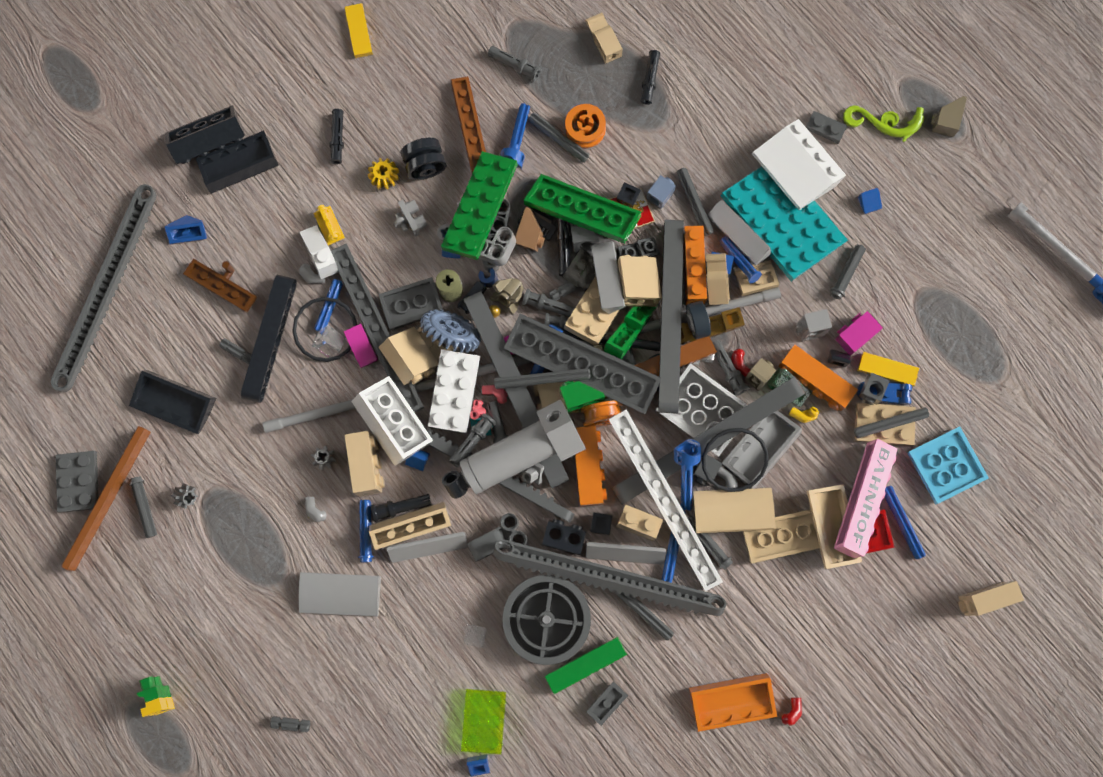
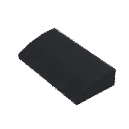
M264 130L239 142L232 143L222 149L196 158L203 181L210 194L279 166Z
M141 370L129 406L199 434L212 411L216 398L152 371Z

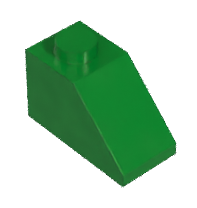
M567 381L562 384L559 390L568 413L604 401L605 398L603 392L580 381Z

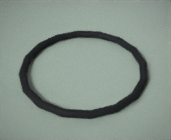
M321 297L310 300L300 308L294 318L292 332L295 344L304 355L316 361L329 362L338 360L350 352L351 347L349 345L341 354L330 358L315 357L305 351L299 343L296 332L297 322L303 310L316 302H335L346 309L352 317L354 326H357L355 315L346 304L338 299Z
M743 428L726 429L716 434L706 444L702 454V470L707 480L716 488L727 492L744 491L754 486L764 476L768 466V450L764 441L754 432ZM731 432H743L752 435L760 442L764 451V465L761 473L753 482L739 488H727L718 485L710 478L706 469V455L710 446L717 438Z

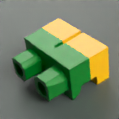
M151 676L139 680L142 691L138 692L137 695L144 697L146 704L145 708L140 709L142 717L156 716L175 709L169 686L162 685L160 676L154 678Z

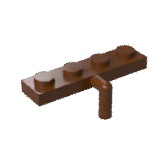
M193 258L183 274L248 313L257 296L229 280L235 271L232 265L224 261L222 267L226 271L223 275H220Z

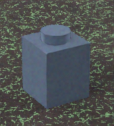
M660 175L647 192L646 199L662 209L674 193L676 185H674L670 178H664Z

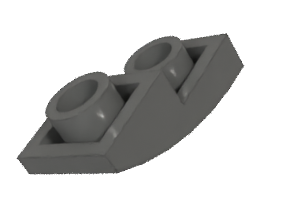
M654 237L637 240L634 244L620 246L616 249L618 257L623 255L655 257L660 254Z

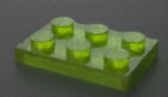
M466 689L461 752L502 754L506 691Z

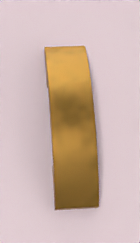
M740 307L709 317L710 338L745 326ZM681 323V345L695 341L688 323Z

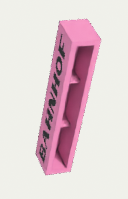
M879 439L870 441L866 445L834 546L835 550L852 558L863 557L869 549L868 542L874 532L875 520L880 513L879 507L885 496L886 484L891 477L892 465L896 461L897 448Z

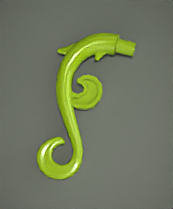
M853 105L845 110L843 120L847 126L856 128L863 123L864 118L861 117L859 120H854L852 113L860 112L879 131L891 137H903L902 141L905 142L907 138L921 128L924 120V108L917 107L913 119L907 122L909 125L900 129L892 128L899 122L898 114L893 111L885 112L879 121L864 108Z

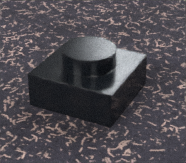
M624 182L616 201L633 208L641 190Z
M593 512L590 532L610 535L613 515Z

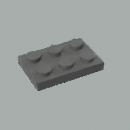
M433 277L378 294L390 331L421 321L423 315L428 311L443 310Z
M97 451L55 455L57 512L92 510L99 498Z

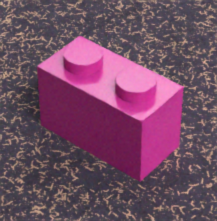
M868 311L863 315L861 313L857 314L851 320L853 324L849 327L844 325L837 332L839 336L835 340L850 356L883 329Z

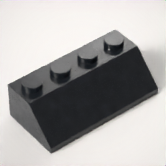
M232 105L166 132L165 140L166 146L177 165L179 163H188L191 161V158L196 156H205L210 150L222 149L227 143L239 142L243 139L245 133L236 110Z

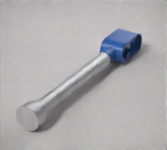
M1022 202L1018 204L1008 217L1013 222L1018 220L1094 286L1095 289L1092 293L1103 304V278L1026 212L1028 207Z

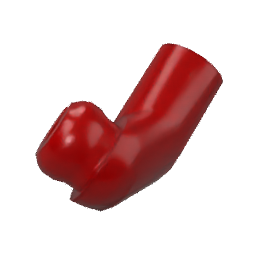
M736 349L731 355V361L736 370L741 371L742 375L746 377L751 369L744 364V351Z
M791 698V711L788 714L782 715L783 724L792 726L799 720L802 715L801 698Z

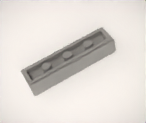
M722 199L707 214V217L755 265L770 255V247Z
M613 241L591 245L601 308L608 314L625 307Z
M458 532L388 546L387 552L391 562L394 563L464 549L468 547L466 533Z
M588 542L586 547V558L664 564L666 555L665 548L594 542Z

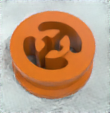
M591 104L575 106L568 112L565 119L566 135L581 148H591L598 145L603 140L606 132V120L603 112ZM577 119H579V121H577V132H576V131H574V129L572 128V126H573L574 122H575ZM594 121H596L599 127L592 134V131H594Z
M606 401L581 408V413L584 414L586 421L583 423V427L612 425L609 418L620 413V407L623 404L618 401Z

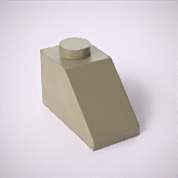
M962 96L943 106L937 114L934 113L931 120L933 125L932 132L949 137L956 135L960 128L967 100L966 96Z
M761 358L744 379L759 391L775 373L776 369H774V365L769 360Z

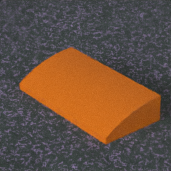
M767 673L689 688L698 732L777 717L771 678Z

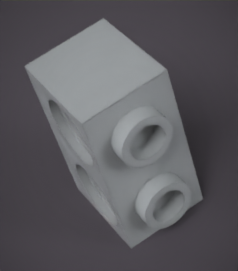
M827 309L804 314L796 326V333L798 337H801L802 341L824 337L832 328Z

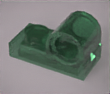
M778 368L768 381L767 386L773 390L794 376L787 369ZM799 382L805 394L791 403L801 408L811 392Z

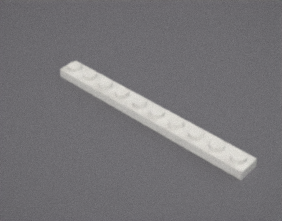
M627 409L609 418L704 590L707 591L722 583L720 575Z

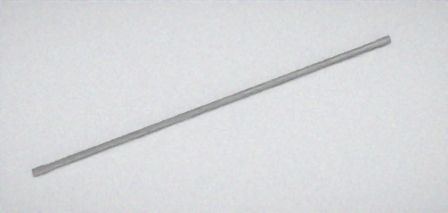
M776 287L757 294L730 300L729 304L711 305L705 308L708 316L737 307L781 298V292ZM686 312L681 313V323L687 322ZM661 319L647 322L640 334L660 329ZM615 331L608 332L605 334L613 335ZM580 340L590 346H594L593 344L587 341ZM521 356L513 357L516 366L532 362ZM490 363L479 366L477 377L497 372L494 364ZM436 378L413 384L416 392L435 388ZM352 400L292 416L263 422V428L265 433L287 426L356 408L351 402Z

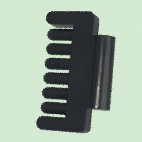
M533 209L532 212L542 232H544L543 237L550 241L557 230L556 226L552 224L554 218ZM523 214L521 215L520 219L518 220V224H519V225H520V222H521V219H522Z

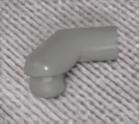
M306 497L307 516L315 522L324 521L326 519V512L320 511L315 507V497Z

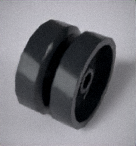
M430 137L421 138L406 144L401 149L400 153L404 164H406L405 169L409 179L424 180L432 178L446 169V161L444 155L441 154L442 149L438 139Z

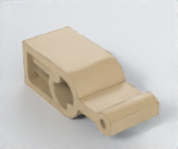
M600 13L586 19V24L592 33L594 42L605 64L622 57L623 49L613 29L608 25L604 14Z
M726 253L706 254L709 305L729 304L730 295Z

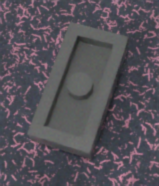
M813 111L806 128L819 136L839 144L847 125Z
M613 681L586 712L602 726L628 695Z

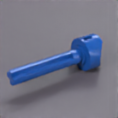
M521 103L519 106L509 148H503L500 152L502 157L517 160V168L521 170L525 155L519 150L530 106L525 103Z
M687 439L674 448V461L681 465V507L684 511L692 509L693 466L701 461L700 443L696 440Z

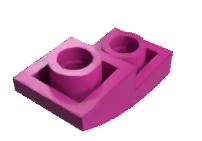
M362 324L343 331L360 368L378 361Z

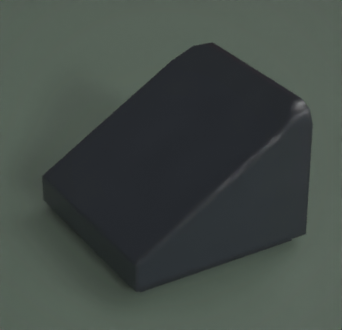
M831 349L828 363L847 367L851 363V358L848 353Z

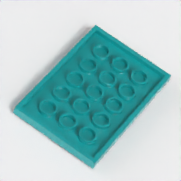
M762 166L721 194L726 204L770 247L771 252L769 256L791 282L848 241L816 201L798 210Z

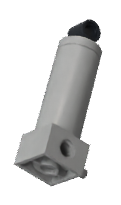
M561 399L537 411L539 421L461 460V472L450 471L442 478V484L449 495L454 499L460 498L466 494L468 488H472L477 495L555 454L558 455L562 462L585 450L586 448Z

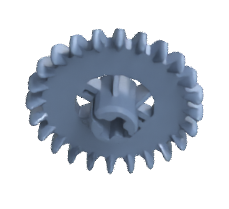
M433 310L428 311L421 318L420 328H423L422 332H427V338L434 335L432 342L439 339L438 346L444 343L446 344V350L452 345L453 352L456 351L457 347L460 348V353L464 351V348L466 353L470 349L473 352L481 342V336L475 325L469 323V320L463 319L461 315L452 314L450 311Z

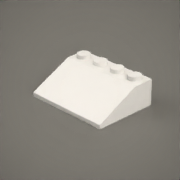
M799 119L786 126L752 153L798 210L835 188L846 176Z
M690 363L680 377L678 414H660L695 438L746 407L747 404ZM731 439L713 449L712 452L720 456Z

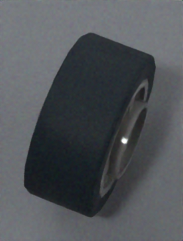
M698 301L687 304L686 318L693 338L697 340L710 336V320L703 302Z

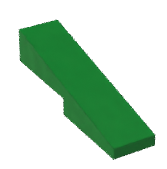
M658 304L656 307L633 306L625 316L624 322L606 342L604 352L622 360L658 308Z
M616 637L547 674L545 678L555 695L628 654L619 637Z

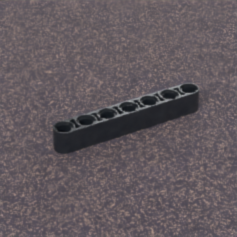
M276 275L242 386V399L261 403L264 399L296 290L297 280L281 275Z

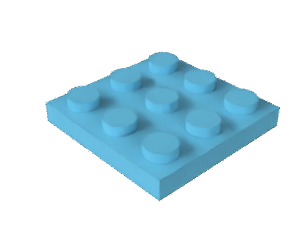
M960 426L907 452L935 505L989 479Z

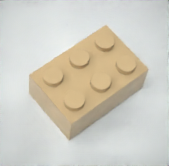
M369 431L346 434L345 442L353 493L359 497L382 493V488L385 487L383 476H380L379 469H382L380 457L376 453V450H379L378 440Z

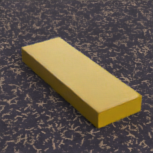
M363 4L345 6L355 58L373 55Z
M863 352L857 371L866 374L874 373L890 381L911 384L914 387L919 368Z

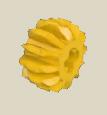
M380 157L378 163L372 161L374 167H368L370 172L368 178L371 180V184L373 186L377 185L378 189L384 186L387 190L389 184L395 186L394 181L399 180L397 175L399 169L396 168V163L394 161L390 163L388 158L383 162Z

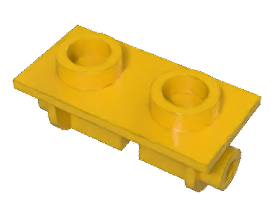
M318 206L317 211L313 214L327 245L329 246L344 239V234L331 206Z

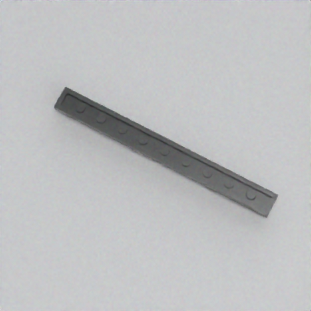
M347 243L331 250L337 269L387 376H390L414 413L424 409L412 382L403 385L379 349V346L390 337V334Z

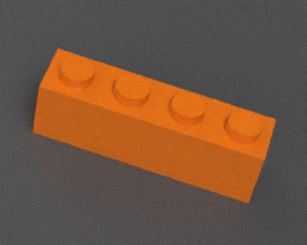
M685 226L683 230L686 305L702 301L705 305L707 286L704 226Z
M797 345L790 349L778 366L781 368L782 373L787 376L796 377L802 387H808L812 390L814 396L829 402L828 405L834 410L842 411L845 409L858 391L857 388Z
M596 426L576 427L586 448L575 454L580 507L603 505V500H607L606 488H602V481L605 480L604 469H600L603 453L602 450H598V442H601V433L596 430Z

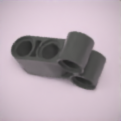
M507 513L503 515L500 527L467 544L475 562L492 555L494 546L499 540L513 542L516 535H522L524 537L523 544H528L527 536L521 531H516L519 527V519L514 514ZM509 517L515 519V525L512 528L505 526V520Z

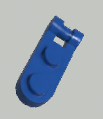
M864 382L859 384V386L857 387L858 397L864 385ZM889 383L881 403L911 405L910 392L912 391V385ZM870 386V392L873 395H877L876 388ZM897 391H902V397H896Z

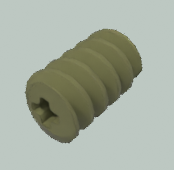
M448 269L441 271L437 275L436 284L443 300L447 302L459 300L463 294L459 275L455 271Z

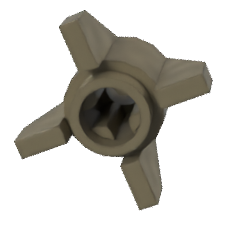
M514 278L496 281L493 285L496 292L493 293L490 300L499 301L507 306L506 308L510 314H514L518 309L519 301L524 291L522 282Z

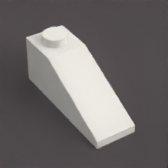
M318 226L300 231V235L320 279L338 273L334 257Z

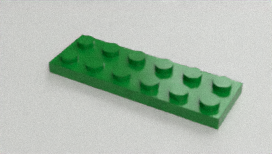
M482 151L441 245L443 251L478 260L517 168V160Z
M543 174L539 176L524 199V205L623 244H625L641 218V211Z

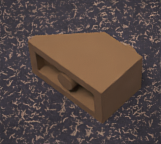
M525 207L515 237L516 245L538 252V249L542 248L545 238L532 210Z

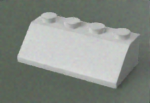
M390 376L363 390L351 401L395 466L433 441Z

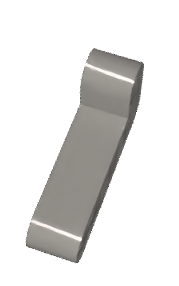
M448 224L440 226L437 231V235L442 242L450 227ZM501 227L497 230L492 241L486 239L485 248L481 251L478 259L496 266L505 265L516 244V238L511 229ZM504 236H510L508 240L502 241ZM502 252L499 258H494L496 253Z

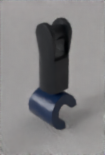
M493 268L490 270L491 276L489 278H486L485 274L480 270V282L476 281L469 292L458 303L457 308H462L465 314L470 312L464 299L480 291L484 294L487 290L486 287H493L496 281H498V276Z

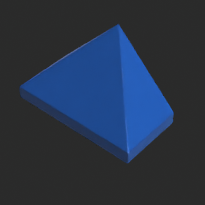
M188 215L165 226L170 244L207 239L203 221Z

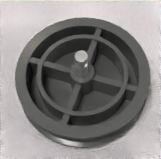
M539 575L525 580L512 591L503 611V629L508 643L521 657L536 664L552 665L568 660L582 648L590 631L591 613L585 596L573 583L563 580L562 577L555 578L554 575Z

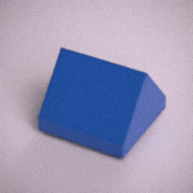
M419 450L406 459L405 465L424 471L430 453Z
M487 754L467 758L470 776L490 773Z

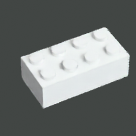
M441 349L428 423L429 427L467 433L480 356Z

